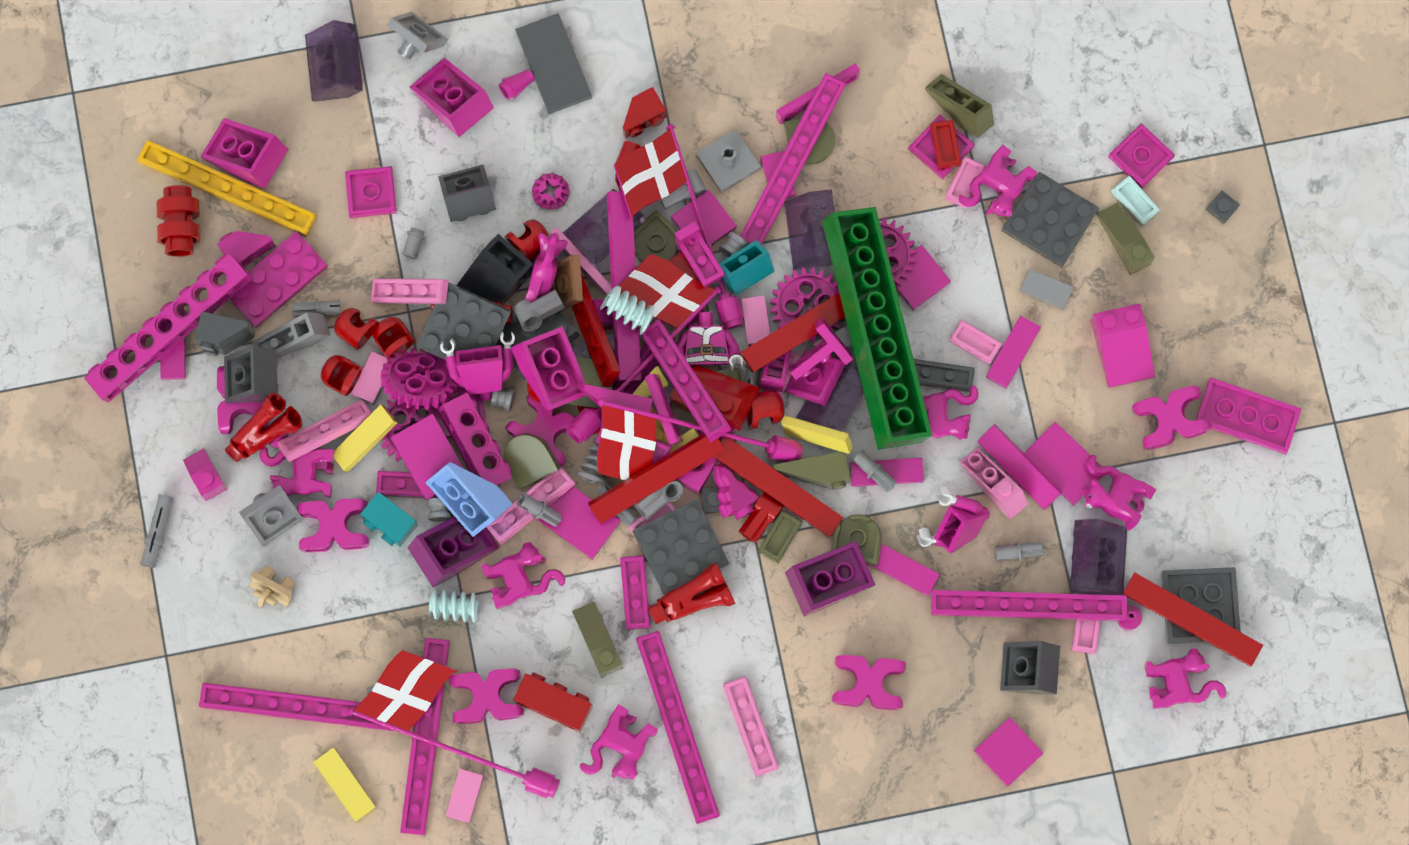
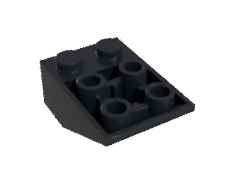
M497 234L481 251L456 286L489 301L501 302L504 305L532 275L534 265L501 235Z

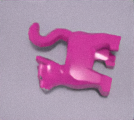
M1002 144L991 157L989 164L970 183L972 197L967 198L960 195L958 199L961 204L967 207L977 205L981 198L979 186L984 184L999 194L998 197L992 200L986 214L994 213L997 216L1010 217L1013 214V201L1021 194L1025 182L1033 180L1037 172L1028 166L1019 174L1013 175L1007 167L1012 168L1017 161L1008 157L1011 150Z
M544 233L539 234L540 254L535 260L525 300L534 302L537 296L542 297L551 290L557 272V256L566 248L568 243L567 240H559L557 233H551V236H546Z
M970 386L969 396H964L957 389H948L941 393H933L930 396L923 395L932 432L930 438L939 439L951 435L961 441L967 439L971 415L958 416L949 420L947 401L953 398L961 405L969 406L974 404L979 396L976 386Z
M267 447L262 448L260 451V460L266 466L273 467L279 465L286 458L281 450L274 457L269 456ZM315 449L292 460L293 478L289 479L283 476L270 475L273 489L280 485L287 496L292 494L306 496L320 492L323 493L324 497H331V484L316 480V471L324 470L326 474H333L334 464L331 462H333L334 450Z
M1089 456L1086 462L1088 471L1092 475L1100 477L1110 475L1112 482L1107 493L1098 481L1093 479L1091 486L1082 490L1085 494V505L1087 508H1100L1107 515L1121 519L1125 522V528L1130 531L1138 524L1142 517L1140 512L1143 511L1145 505L1142 501L1143 497L1145 496L1151 500L1157 489L1143 481L1134 479L1126 473H1121L1109 465L1098 468L1095 465L1097 456ZM1129 502H1131L1134 505L1135 510L1131 508Z
M531 542L524 543L518 554L507 556L493 566L487 563L481 565L487 579L504 578L506 584L504 588L494 587L490 589L496 609L510 606L519 599L544 593L547 591L551 579H556L558 584L563 586L566 580L565 576L560 570L551 569L542 575L539 585H533L526 574L525 566H535L544 563L546 559L540 555L538 549Z
M1195 648L1190 649L1184 658L1170 659L1159 665H1153L1151 661L1145 662L1146 677L1164 678L1166 687L1164 689L1149 687L1153 709L1169 708L1177 703H1201L1207 700L1212 690H1216L1219 697L1223 699L1227 694L1226 688L1223 683L1217 680H1210L1203 685L1199 693L1192 691L1187 673L1204 672L1210 667L1209 664L1205 663L1204 657L1200 654L1199 650Z
M618 704L609 718L607 727L592 744L590 753L593 764L581 763V771L589 775L597 773L603 764L600 750L606 747L622 755V758L615 763L612 777L618 776L623 779L634 780L638 775L636 763L644 753L648 738L655 736L658 733V729L648 723L638 734H632L627 730V727L634 724L637 718L628 714L629 710Z

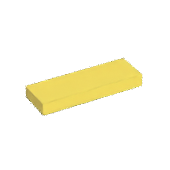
M380 405L334 450V459L345 472H349L398 422L385 406Z
M784 416L781 421L786 436L850 454L853 449L848 433L789 416Z
M335 748L330 749L314 761L316 767L355 822L376 808Z

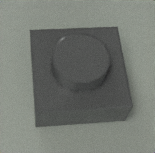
M1221 190L1206 208V211L1225 224L1240 204Z
M718 487L702 489L703 510L705 514L720 513L718 509L720 502L717 497Z

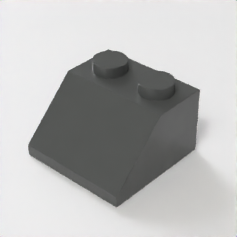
M483 164L438 176L450 222L464 221L468 217L486 215L496 210Z
M202 311L194 339L200 348L204 350L203 353L217 357L218 354L226 355L255 337V332L247 321Z
M252 346L224 356L225 403L263 402L270 393L278 394L276 350Z
M1044 641L1004 642L1000 691L1036 695L1057 694L1060 646Z

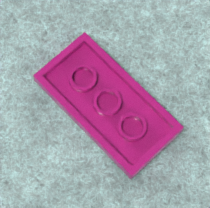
M295 231L248 271L253 279L231 297L230 300L253 326L258 328L327 269L328 266L301 235Z
M1210 377L1195 421L1207 420L1211 424L1212 430L1286 455L1302 409Z

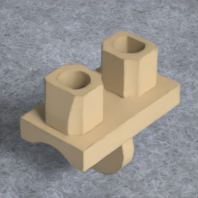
M265 565L259 572L254 571L252 573L250 587L255 590L253 595L259 598V607L263 608L267 603L275 606L277 602L288 607L291 603L295 581L288 577H284L279 584L272 581L276 572Z

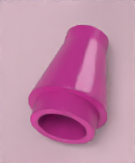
M526 69L523 72L503 78L498 86L507 100L515 99L535 79L533 74Z

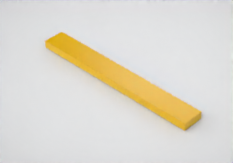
M149 140L146 141L137 158L138 163L294 232L297 231L306 237L317 217L313 212Z

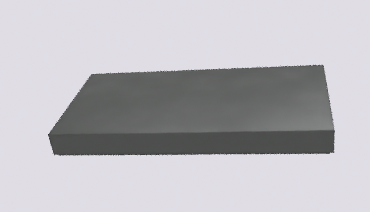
M559 13L515 29L548 114L592 98Z

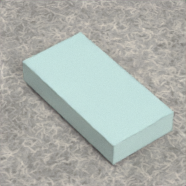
M1130 176L1126 177L1111 190L1114 197L1141 226L1145 225L1160 212L1157 205Z

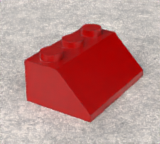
M694 365L692 367L694 373L730 428L740 431L760 388L702 366ZM674 387L669 399L676 408L691 413Z

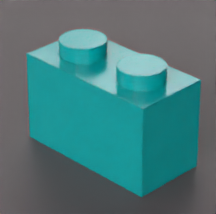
M757 240L718 263L725 273V276L722 277L723 283L735 296L775 272L769 253Z
M380 492L374 496L360 514L364 519L362 523L373 532L375 529L383 534L381 538L390 546H393L395 543L401 547L418 526L416 520Z

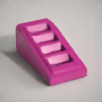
M791 350L786 355L783 354L775 359L784 361V363L772 361L763 367L760 388L783 392ZM768 368L781 370L782 373L768 370Z

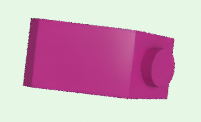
M241 231L224 235L220 239L221 242L217 244L224 255L232 254L243 267H246L275 247L270 236Z
M204 448L183 460L190 477L205 501L227 490Z

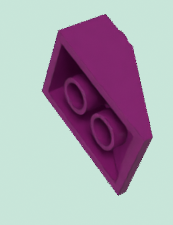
M454 517L417 535L407 548L431 586L435 587L493 553L499 546L487 527L472 537L457 518Z
M856 541L796 564L785 572L804 617L875 586V582Z

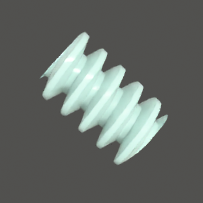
M615 286L605 297L600 310L607 306V315L616 311V320L624 316L623 324L626 325L629 321H632V330L637 326H641L639 334L642 335L653 318L654 307L649 305L645 308V301L641 300L637 303L635 295L629 298L627 290L620 294L621 287Z
M433 588L429 601V617L433 612L435 620H438L442 613L445 621H448L452 614L455 622L459 620L461 615L463 622L467 623L470 616L473 623L478 622L480 598L479 600L476 599L475 592H472L469 599H467L465 591H462L460 597L457 598L455 590L452 591L450 597H447L446 589H443L441 595L438 596L436 589Z

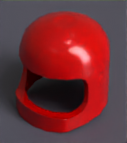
M532 219L523 223L525 232L519 238L511 231L504 236L529 261L540 254L539 234L544 233L546 236H550L547 229L540 222Z
M348 308L337 317L334 331L341 340L355 350H359L371 338L373 330L379 321L371 318L365 323L360 318V310Z
M398 317L383 319L373 330V338L386 358H393L395 352L401 355L402 349H409L415 342L413 335Z
M334 355L324 363L320 378L324 385L347 397L353 391L363 367L342 355Z
M771 390L757 393L747 414L749 430L758 429V422L764 417H769L772 425L779 423L783 419L785 406L778 392Z

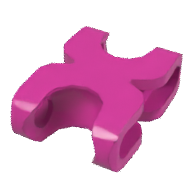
M219 366L217 368V390L225 399L224 366ZM225 400L220 402L217 407L220 433L222 435L230 434L233 431L234 419L244 413L250 414L253 417L262 402L232 404L225 403ZM268 422L262 427L263 429L268 426Z
M1193 385L1172 391L1168 396L1167 404L1158 397H1151L1133 404L1132 410L1137 416L1155 415L1158 419L1159 426L1156 432L1144 437L1142 441L1144 449L1152 450L1172 444L1175 440L1176 432L1187 439L1210 432L1212 428L1207 420L1189 421L1185 417L1187 404L1199 399L1201 395L1200 387Z
M528 394L526 396L527 403L537 412L536 420L529 425L510 421L505 426V429L514 438L523 433H530L544 439L553 452L558 464L563 466L566 462L565 456L554 443L560 434L567 433L566 430L569 428V423L574 417L565 412L554 416L553 409L547 411L542 403L533 400Z
M358 498L340 499L335 503L333 510H330L323 501L298 504L297 511L302 517L316 518L320 524L319 530L315 535L302 538L299 541V550L302 552H326L331 549L334 541L344 550L367 548L370 543L366 535L350 533L347 529L348 520L354 515L361 514L368 505L367 501Z
M839 655L835 657L836 667L852 672L856 679V685L851 690L835 692L832 695V702L834 704L858 707L868 697L871 705L876 709L899 710L903 708L902 698L887 694L883 689L882 680L887 675L903 673L906 670V663L904 661L880 658L870 668L867 660L862 656Z
M515 668L493 670L488 674L485 682L475 672L452 675L449 678V683L452 687L456 689H469L474 696L473 702L468 708L454 712L452 716L453 722L456 724L480 723L485 719L488 711H490L494 719L499 721L517 719L524 716V709L520 705L505 704L500 699L501 689L505 685L515 683L520 679V670Z

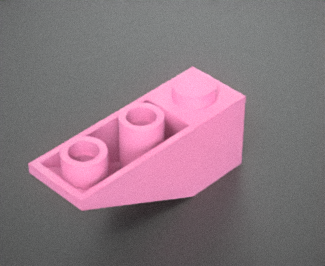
M978 447L960 461L961 466L994 505L1009 519L1013 518L1028 505L1023 490Z

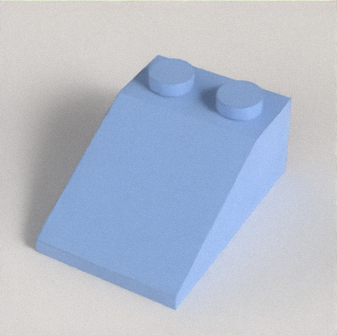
M451 462L425 482L472 537L495 521L512 505L507 495L497 485Z

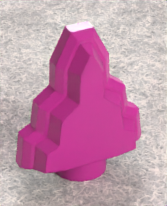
M722 463L714 466V480L719 488L717 492L720 502L718 509L722 518L734 515L736 520H739L752 513L754 510L751 505L759 499L754 489H749L744 481L736 479L733 472Z

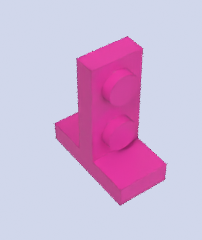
M695 221L675 232V247L679 253H683L704 288L725 276V273L701 237L700 228Z
M823 318L815 322V327L824 340L789 366L790 374L795 380L808 376L813 371L812 367L819 362H826L832 356L833 351L845 365L853 360L850 350Z

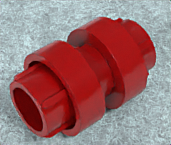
M173 185L165 187L163 189V198L156 201L157 217L164 220V223L157 226V242L165 245V254L168 256H190L194 253L193 245L201 241L200 225L193 222V219L200 216L199 200L192 197V189L188 186Z

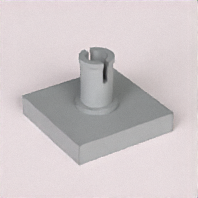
M413 12L392 17L387 24L388 27L405 39L400 49H398V54L405 59H411L416 48L425 53L443 47L448 40Z
M736 129L696 153L697 158L721 194L761 170L760 164Z
M280 485L267 494L260 493L256 495L253 503L239 512L262 546H265L303 520Z

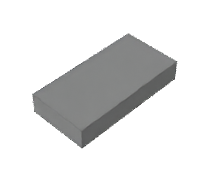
M1029 269L1020 292L1064 310L1073 287Z

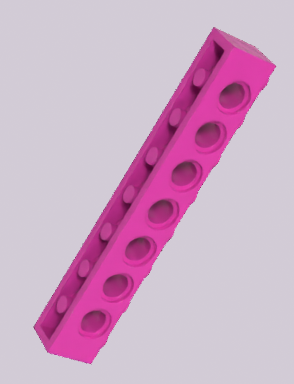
M229 253L228 255L221 256L211 270L202 272L197 277V282L191 287L187 286L182 289L176 300L166 303L155 318L151 317L146 320L142 325L143 328L137 333L130 334L120 348L111 350L106 355V360L101 364L91 367L84 379L101 400L109 403L198 327L202 311L213 314L247 285L253 277L232 254ZM226 274V282L218 285V278ZM208 290V297L200 301V293ZM189 305V314L182 316L181 311L183 307ZM168 321H171V329L167 332H164V324ZM153 336V344L146 348V339ZM131 352H135L134 361L128 363V355ZM116 367L117 375L110 379L109 372L112 368Z

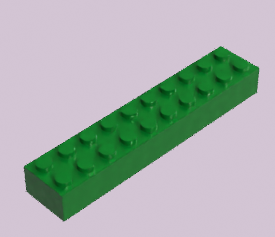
M876 207L832 212L822 223L877 449L881 450L922 443L932 436Z

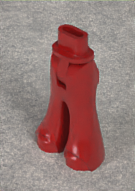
M270 393L263 400L254 416L230 439V445L225 448V452L236 462H239L242 458L247 459L278 437L300 430L302 428L301 416L292 406H289L284 411L286 400L277 393ZM278 416L267 427H265L264 429L262 428L267 422H269L274 417Z
M715 562L691 581L667 592L663 597L657 599V603L648 607L655 624H658L665 620L666 622L677 620L706 608L731 606L736 603Z

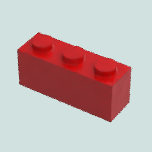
M532 672V675L525 673L513 698L514 703L581 733L593 707L592 703H589L590 698L580 693H576L574 696L567 692V687L556 682L552 686L544 682L546 678Z

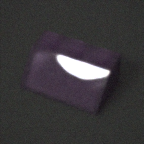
M332 20L305 35L312 101L349 98L363 91L356 24Z
M607 194L563 232L594 267L610 254ZM640 211L633 216L634 231L645 221L644 215Z
M832 189L807 192L786 200L784 206L793 270L833 266L822 223L832 212H835Z
M850 363L845 365L826 406L806 400L796 419L844 432L864 397L858 367Z
M1098 518L1075 520L1070 592L1093 595H1122L1124 590L1127 529L1124 526Z

